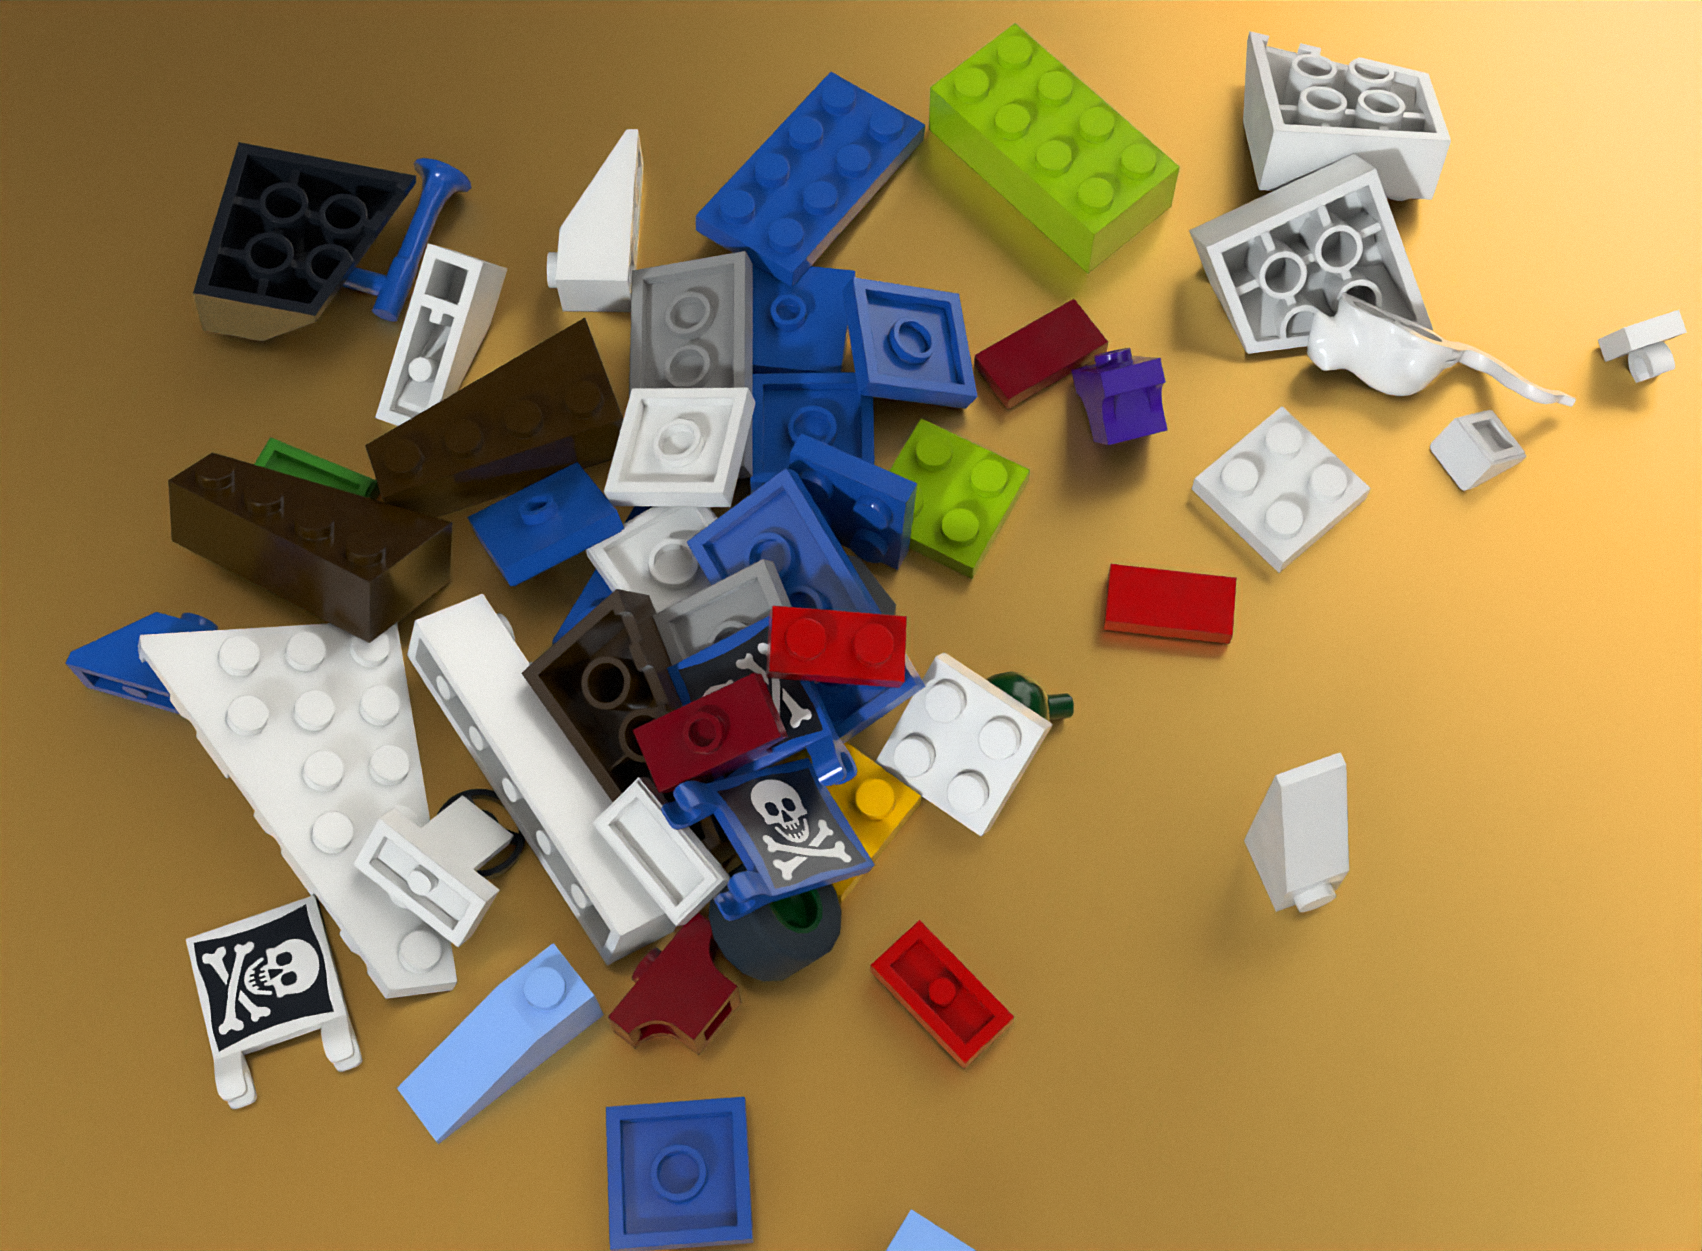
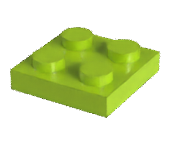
M921 418L889 470L894 474L917 483L909 548L973 579L1027 485L1030 469Z

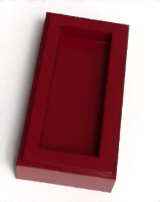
M1072 299L977 353L974 359V366L1008 410L1072 373V369L1080 368L1095 360V355L1107 352L1108 341L1077 301Z

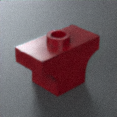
M752 673L633 730L659 793H669L675 790L679 784L686 781L716 779L772 753L771 746L788 737L762 674Z
M697 913L686 925H683L663 951L657 947L652 949L636 967L632 975V981L635 982V985L608 1016L614 1032L636 1049L648 1039L666 1036L681 1041L697 1055H700L741 1004L738 986L721 974L714 966V959L719 946L713 937L709 920Z

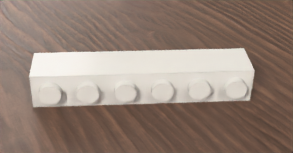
M480 594L415 620L407 653L408 658L606 965L674 932L675 924L592 824L613 802L521 674L533 662L527 661L515 643L514 632L507 618L501 613L496 614L485 596Z

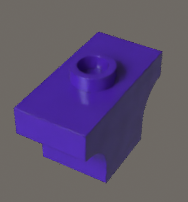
M1129 347L1097 354L1094 356L1096 364L1071 370L1076 393L1081 397L1089 418L1094 442L1111 445L1168 430L1162 404V386L1166 382L1161 358L1132 356L1131 348Z

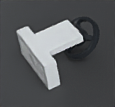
M471 789L456 794L440 808L434 818L421 828L393 807L378 819L353 864L458 948L474 934L500 891L488 879L498 877L507 872L519 859L525 844V838L519 828L518 833L505 829L499 824L497 818L492 813L481 810L475 805L473 799H486L504 807L493 790ZM507 845H516L511 856L502 864L491 869L479 870Z

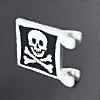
M315 895L186 939L214 1059L217 1091L224 1101H228L232 1109H239L250 1105L257 1098L255 1085L244 1056L249 1053L321 1029L326 1057L331 1063H334V1067L339 1072L355 1068L362 1063L360 1047L349 1018L321 908Z

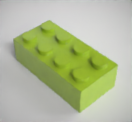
M1016 23L930 87L929 130L1088 274L1172 206L1180 166Z

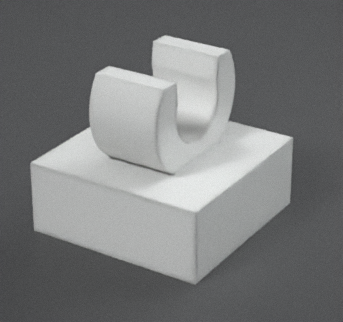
M1678 309L1621 328L1597 340L1605 362L1628 355L1630 373L1635 382L1638 383L1675 369L1673 354L1664 342L1685 334L1687 331Z

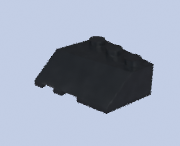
M238 142L193 291L203 331L265 341L317 322L414 187L416 176Z

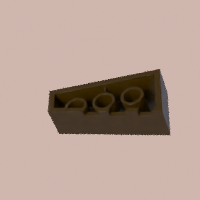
M583 318L366 444L365 447L384 503L437 518L522 490L576 462L585 469L612 460L622 427L623 416L586 318Z
M213 452L168 480L171 538L173 542L368 643H371L450 582L452 522Z
M616 589L521 673L612 802L638 777L649 778L655 785L633 730L683 706L667 670L672 664L653 618V615L657 613L650 596ZM706 779V780H701V781H698V782H702V783L707 784V783L715 782V780H714V779ZM673 791L661 793L668 802L676 800ZM714 814L689 826L720 865L736 853Z

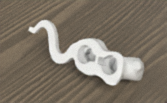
M1343 293L1340 297L1336 315L1328 317L1322 312H1316L1313 315L1307 343V354L1313 363L1324 371L1346 369L1354 373L1368 386L1388 395L1409 396L1423 390L1444 369L1460 362L1477 371L1489 374L1505 387L1533 402L1541 404L1557 402L1572 407L1576 401L1575 397L1559 390H1549L1528 381L1509 366L1484 351L1464 343L1446 340L1415 322L1386 312L1346 293Z

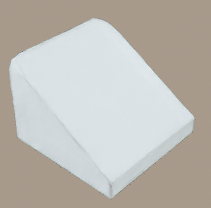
M1493 410L1455 418L1430 445L1432 453L1463 491L1479 486L1522 462L1527 457L1525 451Z

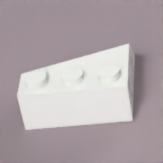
M1249 31L1246 52L1243 124L1259 190L1273 192L1345 157L1356 154L1376 168L1386 198L1396 201L1433 199L1451 138L1429 73L1361 57L1346 65L1321 56V48L1300 43L1297 53L1267 46L1268 35Z
M1356 154L1345 157L1189 230L1208 280L1244 350L1248 354L1307 346L1314 313L1322 312L1328 317L1336 315L1340 297L1343 293L1359 298L1386 312L1415 322L1429 330H1433L1377 170Z

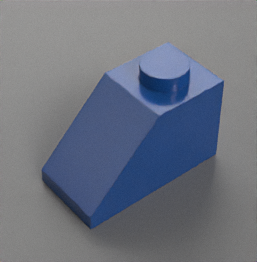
M155 612L70 652L65 664L87 688L179 714L169 700L170 693L147 661L142 663L139 659L140 635L213 631L218 630V626L212 621L193 613H182L181 617L177 618Z

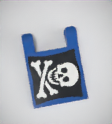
M769 616L667 668L683 706L752 673L762 674L787 732V738L771 746L772 753L714 779L715 781L765 769L807 747L810 748L812 764L817 778L824 786L841 785L852 780L857 775L856 764L848 749L837 735L814 681L766 678Z
M808 758L707 784L698 781L683 782L673 791L676 800L665 803L661 808L667 822L675 830L691 826L714 814L748 870L733 875L727 882L729 891L719 893L714 899L721 914L728 921L739 919L768 903L868 873L875 866L827 787L818 780L814 767Z

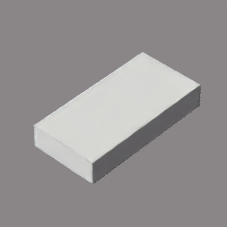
M638 777L592 824L675 926L686 925L727 885L731 877L689 826L675 830L669 825L661 811L662 806L669 802L658 792L649 778Z

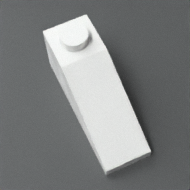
M626 129L559 228L558 252L548 253V287L558 289L563 311L631 312L632 270L637 269L644 167L638 129Z
M428 243L375 418L399 426L458 391L490 327L508 268Z
M1341 752L1275 775L1244 839L1276 912L1294 905L1297 906L1299 912H1307L1331 902L1336 898L1335 890L1338 889L1349 872L1347 770Z

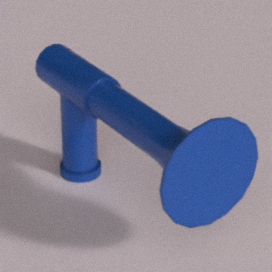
M420 158L413 163L414 169L422 177V193L397 257L393 258L387 275L355 267L342 286L378 296L372 312L387 321L396 322L399 318L418 272L419 261L445 202L454 193L468 192L472 188L471 181L465 174L449 164L435 159Z

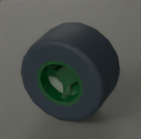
M742 863L728 874L732 877L737 873L748 870ZM832 884L768 903L733 921H728L723 917L714 901L715 897L710 900L708 917L713 937L725 958L743 974L763 982L783 981L830 952L840 935L842 912L836 890ZM726 885L719 893L729 891L728 886Z

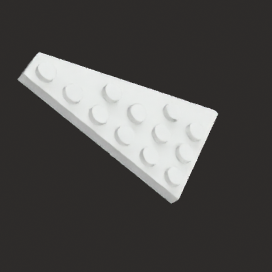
M331 623L140 635L138 643L139 659L142 663L147 661L170 693L169 700L181 717L188 719L197 732L196 737L226 779L231 777L255 810L253 816L265 833L276 839L281 848V855L311 896L316 895L341 929L339 935L351 952L358 954L365 962L367 974L385 999L453 990L457 984V976L451 942L353 865L378 819L393 807L420 828L430 821L397 623L371 643Z

